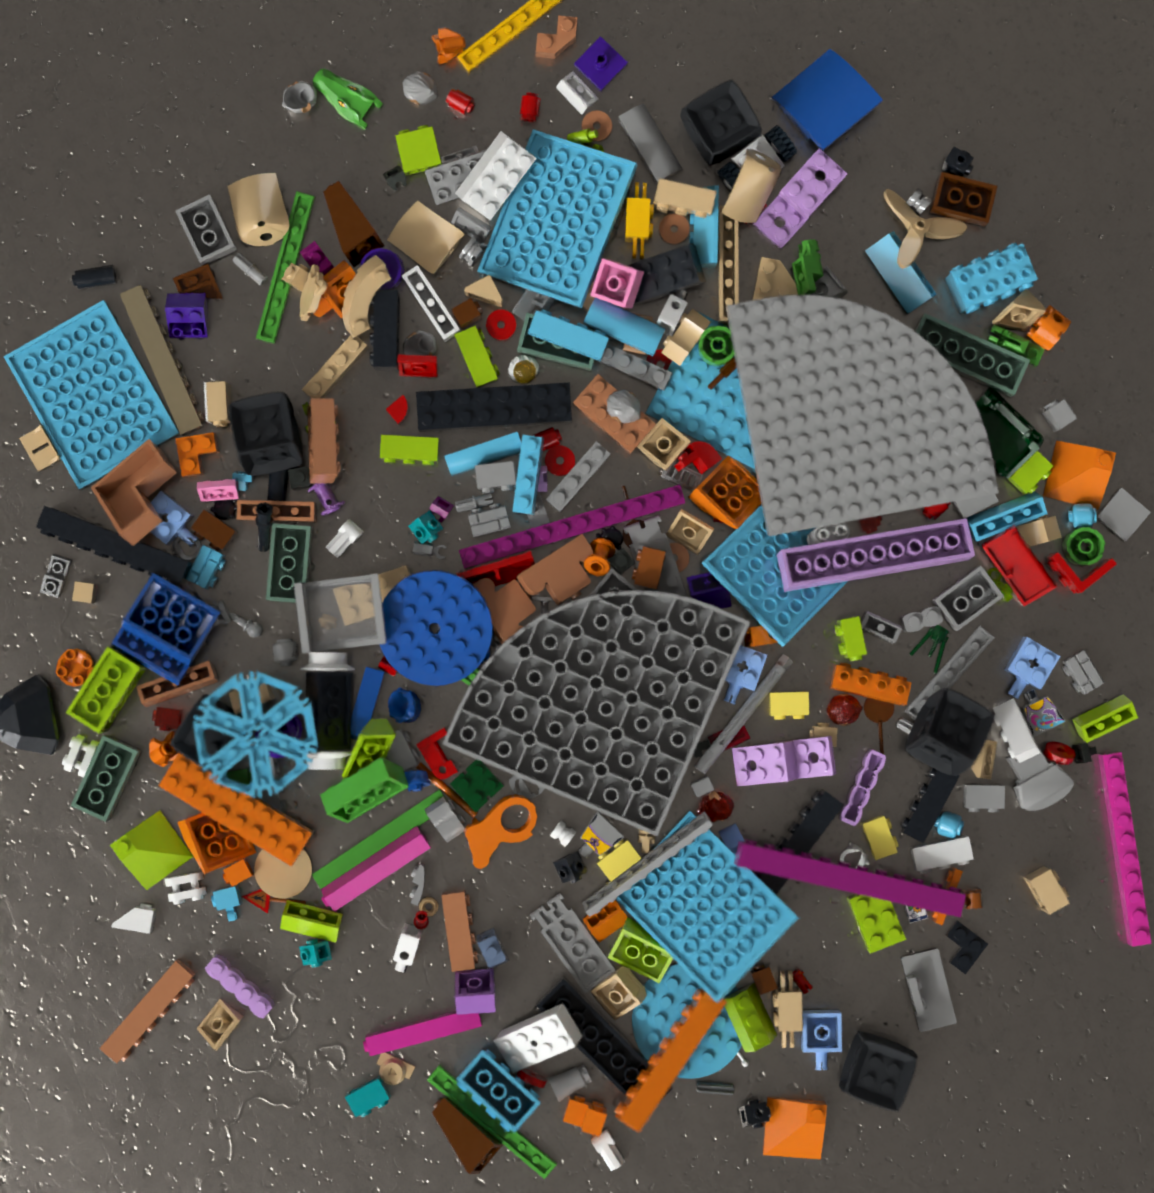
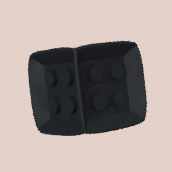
M732 79L715 86L695 98L682 108L680 113L686 131L709 166L717 164L742 150L760 136L762 132L755 112L741 89Z
M271 392L234 401L229 405L234 445L238 453L239 462L247 475L274 473L297 467L303 463L299 429L294 416L293 406L286 393Z
M947 688L940 689L926 700L919 711L908 736L905 750L914 758L942 773L957 776L972 767L979 757L990 733L994 714L983 705L957 691Z
M208 694L202 695L195 703L170 743L179 753L200 766L194 722L201 724L202 721H198L194 717H202L204 715V711L198 709V707L208 708L207 705L201 703L210 696ZM216 700L215 707L218 710L243 719L241 714L235 715L231 707ZM212 728L205 729L203 733L206 752L209 755H215L236 738ZM208 762L203 763L201 767L203 768ZM212 768L206 769L208 772L213 773Z
M858 1031L847 1054L840 1077L839 1088L843 1093H847L858 1100L886 1110L899 1112L910 1088L918 1056L915 1051L901 1044L871 1033Z

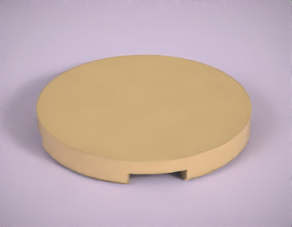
M262 849L255 861V879L259 887L268 895L275 898H290L302 892L309 884L312 876V862L304 849L292 867Z

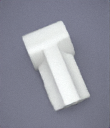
M348 519L340 527L338 534L328 543L326 548L339 558L364 531L351 519Z
M608 1129L602 1131L600 1137L594 1136L590 1139L599 1154L601 1153L611 1171L625 1163Z

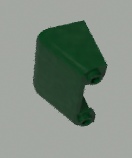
M989 387L974 403L986 429L992 458L996 461V471L1000 476H1005L1009 479L1040 449L1044 442V437L996 390Z

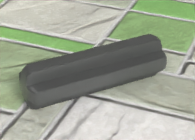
M697 1082L696 1090L698 1093L733 1095L734 1085Z

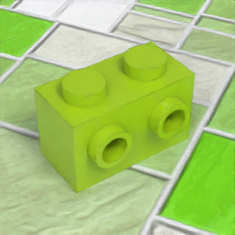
M1036 451L1008 480L1023 495L1028 492L1032 494L1038 488L1037 483L1041 479L1045 480L1052 473L1050 469L1053 465L1039 451Z

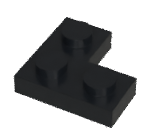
M956 920L946 933V936L959 945L960 948L949 963L966 975L988 943Z

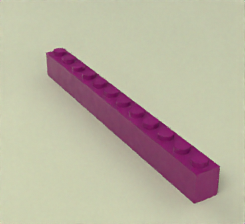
M676 485L460 549L459 554L464 569L680 506L686 502L681 485Z
M745 839V842L739 841L734 864L738 867L961 918L966 895L960 892V888L949 886V889L942 888V884L931 882V885L924 884V880L913 878L912 881L906 880L904 875L894 873L893 877L887 875L886 871L876 869L875 872L868 871L869 868L862 865H857V868L850 867L848 862L839 861L837 864L831 862L832 859L820 856V859L812 858V854L805 852L798 855L794 854V850L783 848L781 851L776 850V846L764 843L763 847L756 845L757 842Z

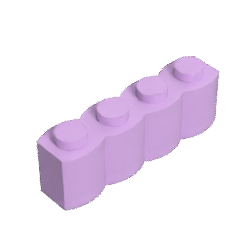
M872 749L865 753L862 767L855 776V784L849 789L847 802L840 810L839 819L853 826L860 821L862 808L868 803L870 790L876 785L878 772L882 770L885 764V755Z
M216 955L205 967L210 977L219 980L224 989L234 993L237 1000L249 1006L252 1013L257 1017L264 1018L274 1007L275 1003L272 998L260 992L255 983L246 980L243 973L231 967L229 961L223 956Z

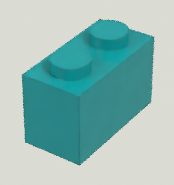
M380 1076L345 1095V1099L355 1117L359 1115L361 1117L367 1116L372 1112V1108L376 1106L381 1108L388 1104V1100L391 1097Z

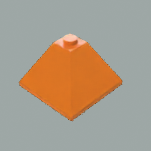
M1056 440L1051 458L1053 467L1050 471L1052 473L1046 479L1042 496L1071 504L1089 503L1093 508L1099 510L1112 472L1116 453Z
M727 456L688 496L703 512L734 529H738L761 505L757 479L739 461L730 456Z
M199 813L177 822L184 841L204 874L256 853L252 842L204 813Z
M767 1097V1106L770 1108L771 1117L769 1118L770 1121L765 1123L763 1155L821 1160L827 1110L825 1101Z

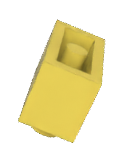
M769 692V715L774 716V720L786 719L785 716L793 715V719H805V715H809V692Z
M881 815L861 822L875 860L898 853L896 848L899 845L896 837H892L890 833L892 825L889 818L885 819V816Z
M622 839L613 846L614 849L609 853L606 851L601 856H598L599 861H597V864L611 882L642 859L628 839L625 841Z

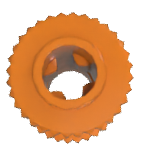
M596 538L590 543L593 554L586 557L584 567L587 572L594 576H604L610 570V562L607 559L613 557L616 550L610 540Z

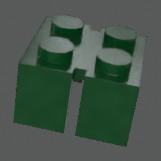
M478 759L465 769L468 772L466 775L463 771L450 783L454 790L475 812L489 801L488 795L492 798L504 787L503 782L483 761Z

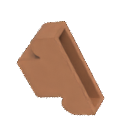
M581 534L520 573L516 578L529 595H537L546 588L557 605L569 598L574 600L581 595L580 591L591 583L590 578L581 565L584 564L586 557L593 554V550L584 535Z
M483 578L473 584L483 595L489 606L493 633L501 644L524 627L518 624L536 611V607L530 600L531 596L521 588L516 580H512L497 592L494 591V583L488 578Z

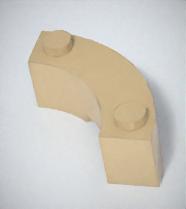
M377 255L369 259L357 270L358 273L352 281H349L344 293L342 317L346 330L353 338L370 329L368 309L371 299L376 291L391 279L384 262Z

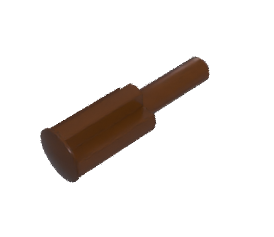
M734 357L719 370L720 374L708 385L710 390L737 368Z

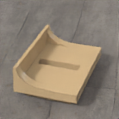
M42 425L19 438L38 472L61 459ZM44 444H49V446L45 447L35 454L33 453L34 450L43 446Z

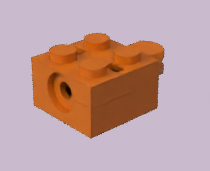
M345 260L323 276V281L327 282V288L321 296L317 310L313 313L315 316L322 317L333 309L340 318H343L344 293L349 281H352L356 275Z

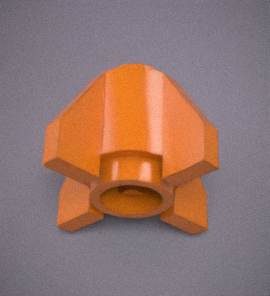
M446 27L438 28V34L432 35V40L436 43L439 53V64L447 63L457 54L462 53L463 48L466 46L465 38L460 33Z
M170 732L162 742L156 738L150 740L149 755L155 764L165 767L168 761H174L179 752L170 745L176 732Z

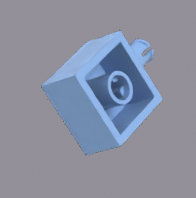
M160 491L151 504L162 520L163 514H168L167 519L169 520L168 522H161L150 532L166 545L170 546L175 538L179 537L192 547L195 544L194 542L198 540V537L185 527L194 516L165 492Z
M1023 637L1004 669L1016 678L1008 694L1019 699L1026 685H1031L1041 690L1060 656L1029 637ZM1029 660H1034L1036 665L1030 667Z
M740 645L725 679L730 685L724 701L729 702L732 695L730 703L735 704L740 688L742 689L743 687L755 691L767 654ZM745 661L747 669H743L742 672H740V668L737 667V664Z
M802 1010L803 1031H801V1049L803 1052L816 1053L815 1070H821V1062L822 1069L828 1070L827 1053L842 1052L840 1010ZM820 1027L826 1030L822 1032V1035L817 1032V1030H820Z

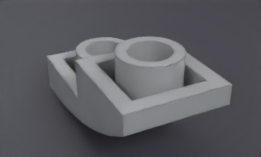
M57 554L51 556L49 567L44 575L40 589L41 593L59 598L72 559Z
M422 863L419 867L415 866L411 874L414 877L412 882L419 885L418 888L414 886L409 896L413 898L411 903L418 906L425 885V864Z

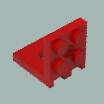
M1058 552L1051 553L1045 558L1048 561L1046 563L1048 568L1052 572L1056 571L1060 576L1058 578L1060 583L1064 587L1068 586L1073 594L1082 593L1117 565L1113 558L1104 559L1079 579Z

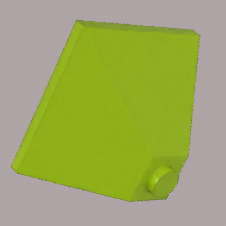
M161 810L110 845L121 862L146 890L194 857Z

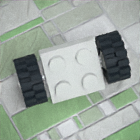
M776 125L765 133L764 136H758L731 157L735 165L729 161L717 173L731 192L744 164L746 149H754L776 161L781 168L784 167L782 161L786 162L797 153V149L786 132ZM756 154L760 159L766 161L765 158ZM769 167V171L773 172L774 169Z

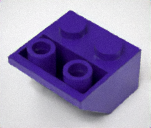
M167 293L165 312L169 338H208L206 293Z
M710 572L686 577L690 598L719 609L732 607L730 592Z

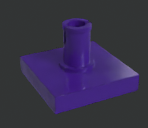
M600 36L574 63V66L602 91L625 68L628 62Z

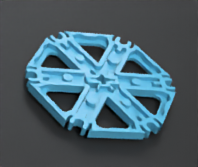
M250 671V679L245 680L243 674L240 673V682H238L235 675L201 702L207 705L208 708L198 707V709L204 711V715L202 717H194L196 720L202 721L201 724L194 722L200 767L203 763L208 762L202 770L205 771L207 768L213 769V774L209 778L212 779L218 774V778L213 782L256 798L255 789H258L257 794L259 797H262L261 791L263 789H267L269 796H271V787L273 786L276 794L311 766L303 761L313 762L312 759L307 757V753L310 751L316 753L317 750L309 748V745L318 746L311 702L303 707V704H306L309 699L306 698L303 701L298 699V695L302 693V690H298L294 695L292 693L298 687L257 671V678L255 680L254 673ZM263 683L282 689L285 692V698L264 715L259 694V686ZM230 689H237L239 691L243 719L218 710L215 707L216 700ZM296 714L304 715L307 729V738L300 741L276 732L277 729ZM264 727L259 734L260 738L258 740L253 738L247 741L252 735L251 730L257 731ZM212 728L236 738L215 755H209L206 752L203 733L205 729ZM268 750L294 759L296 767L282 779L275 780L272 777ZM249 753L252 783L244 785L228 779L226 771Z

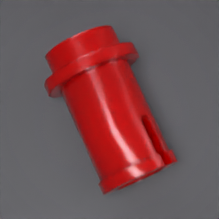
M418 911L414 918V926L419 930L427 928L429 924L428 914L425 911Z
M796 969L792 972L793 981L802 993H808V989L811 990L813 986L803 975V970Z

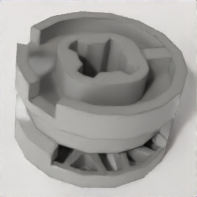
M474 236L463 248L459 258H464L467 264L472 267L481 257L487 245L477 241V238Z

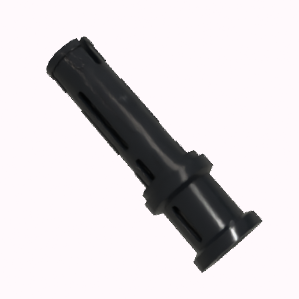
M262 502L256 506V513L258 514L255 519L258 526L257 549L262 552V546H264V552H266L270 548L269 530L273 523V518L271 517L273 506Z

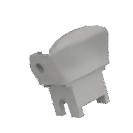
M1040 748V754L1021 763L1018 760L1015 761L1012 757L1006 758L1018 779L1013 787L1020 807L1027 811H1037L1055 804L1064 798L1073 787V780L1058 763H1048Z

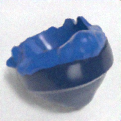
M401 687L394 690L388 698L389 716L398 723L414 722L421 712V702L417 694L410 690H404Z

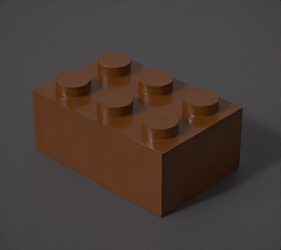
M941 172L938 176L930 213L985 227L990 220L998 186Z

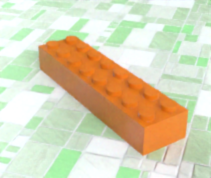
M181 753L177 754L160 782L159 787L291 867L295 864L314 831L258 797L255 798L213 782L218 778L217 775L210 779L209 776L213 773L207 770L203 771L202 767Z
M703 988L697 989L691 997L694 999L692 1003L683 1008L681 1012L683 1016L679 1022L675 1021L670 1028L671 1034L668 1038H663L659 1044L660 1050L658 1053H653L648 1060L650 1065L646 1070L643 1069L637 1077L639 1081L635 1087L632 1085L626 1093L628 1097L624 1103L620 1102L616 1107L615 1117L636 1132H640L727 1003L723 998L717 1003Z

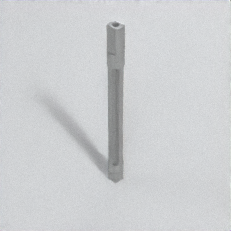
M783 654L755 691L694 767L697 770L706 774L734 736L792 665L793 661Z

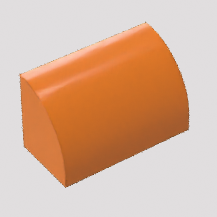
M615 900L605 905L599 913L593 914L591 917L587 915L582 920L600 943L622 927L628 916Z

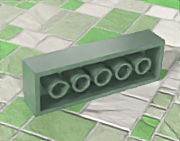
M926 313L921 316L915 329L918 335L930 343L945 358L957 374L1009 397L1015 395L1030 362L1029 359Z

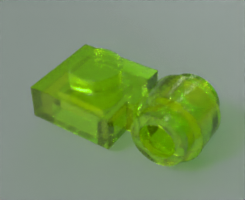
M997 568L987 570L986 573L1004 595L1001 598L1003 602L1013 599L1011 595L1013 591L1010 586L1000 581L1002 575ZM992 572L996 573L995 579L991 577Z

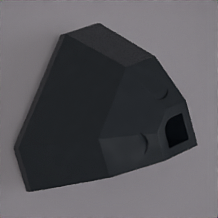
M38 674L5 693L0 699V741L15 749L53 755L59 742V734L50 686Z

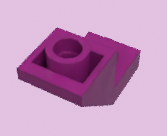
M315 241L300 251V254L310 267L312 265L319 266V272L323 276L334 268Z

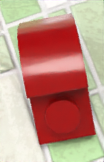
M696 441L686 447L685 453L677 458L679 462L674 467L679 472L693 462L702 475L722 460V458L710 444Z

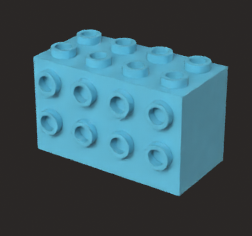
M1016 242L1006 246L1003 252L996 250L989 253L983 260L979 257L970 261L966 267L962 264L952 268L945 281L959 314L963 312L969 314L976 311L981 305L986 307L995 303L1000 297L1003 300L1013 296L1018 290L1023 292L1025 289H1030L1038 278L1024 244L1017 245Z
M482 1049L456 1078L458 1081L457 1085L464 1092L468 1090L472 1093L471 1098L479 1106L484 1104L487 1107L486 1112L495 1119L497 1116L501 1120L500 1125L508 1132L512 1130L515 1133L539 1106L540 1101L538 1098L540 1096L531 1088L527 1090L524 1087L525 1082L518 1076H511L509 1074L511 1069L503 1062L499 1065L495 1061L496 1056L489 1049L486 1051Z

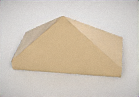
M986 740L979 757L971 768L977 778H992L997 741Z

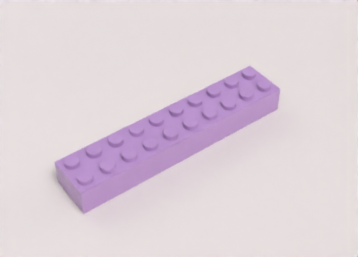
M966 518L783 549L777 554L784 592L967 561L973 558L975 553Z

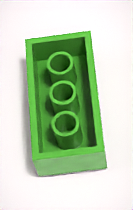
M378 758L369 766L359 769L354 775L344 778L339 784L327 788L320 796L327 815L349 823L408 788L409 784L402 766L387 759Z

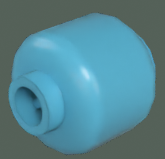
M1089 503L1074 504L1072 511H1068V521L1072 522L1075 528H1091L1093 523L1097 522L1096 508H1093Z
M944 811L941 816H938L934 826L938 827L937 832L939 835L954 839L957 835H961L964 821H962L960 815Z

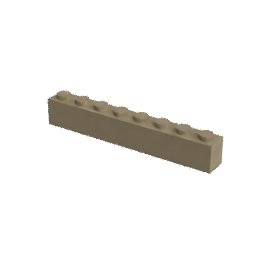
M139 285L120 293L180 434L185 436L203 428L205 418L201 411H197L195 404H198L195 395L193 393L190 394L187 388L190 386L189 381L180 372L182 365L179 359H175L173 356L174 347L171 341L167 342L165 334H167L163 323L160 324L157 319L160 315L156 306H152L149 301L152 297L148 288L144 289L143 286Z

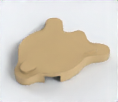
M312 265L301 294L299 316L303 321H308L311 313H315L321 296L327 288V282L323 281V274L319 272V266Z

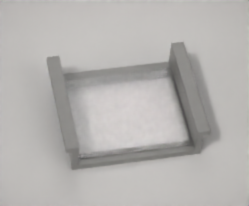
M378 573L294 584L302 653L387 643Z

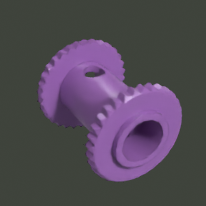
M315 483L308 489V493L313 491L316 493L325 510L321 513L322 516L335 512L345 504L344 501H337L328 483ZM329 500L332 501L330 505L327 504Z

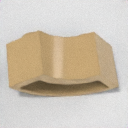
M694 309L688 315L686 313L683 314L679 320L681 325L673 336L669 335L663 343L665 348L661 353L680 366L711 323V321Z
M1047 515L1036 518L1034 522L1016 526L1030 547L1062 538L1056 516L1047 517Z

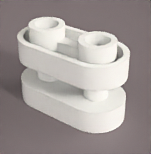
M844 522L817 527L808 534L807 543L808 545L847 539L850 535V529Z
M78 734L76 737H72L69 747H71L70 752L64 756L62 765H64V770L71 773L74 768L79 769L78 776L84 777L99 742L92 740L90 744L85 743L86 737ZM82 750L86 751L83 761H78Z
M198 871L165 878L166 887L172 886L173 889L172 893H168L169 902L173 901L175 905L184 903V899L192 898V901L204 899L203 895L207 894L206 887H199L198 880L204 879L203 872ZM191 882V889L180 890L179 884Z

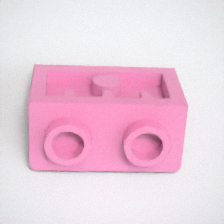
M235 479L197 482V491L201 502L239 499L238 481Z

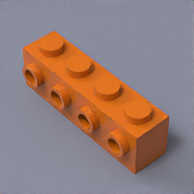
M840 663V665L834 666L830 689L906 706L912 682H908V678L896 676L895 679L888 677L889 674L878 671L877 674L870 673L868 668L859 667L857 670L851 668L850 664Z

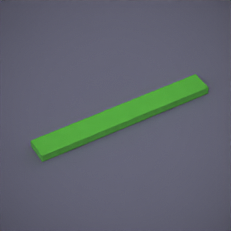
M296 191L289 216V229L282 241L256 339L273 344L276 342L291 285L283 281L282 278L285 270L291 263L297 265L315 201V196Z
M439 789L313 873L312 876L321 889L403 834L428 821L429 817L425 812V808L444 796Z
M440 1064L428 1077V1082L542 1178L545 1179L557 1165L552 1158L518 1130L515 1133L512 1130L508 1132L500 1125L501 1120L497 1116L495 1119L486 1112L487 1107L484 1104L479 1106L471 1098L473 1094L468 1090L464 1092L457 1085L458 1081Z

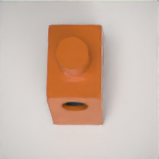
M762 625L748 627L743 637L745 647L778 643L771 635L769 637L768 631Z

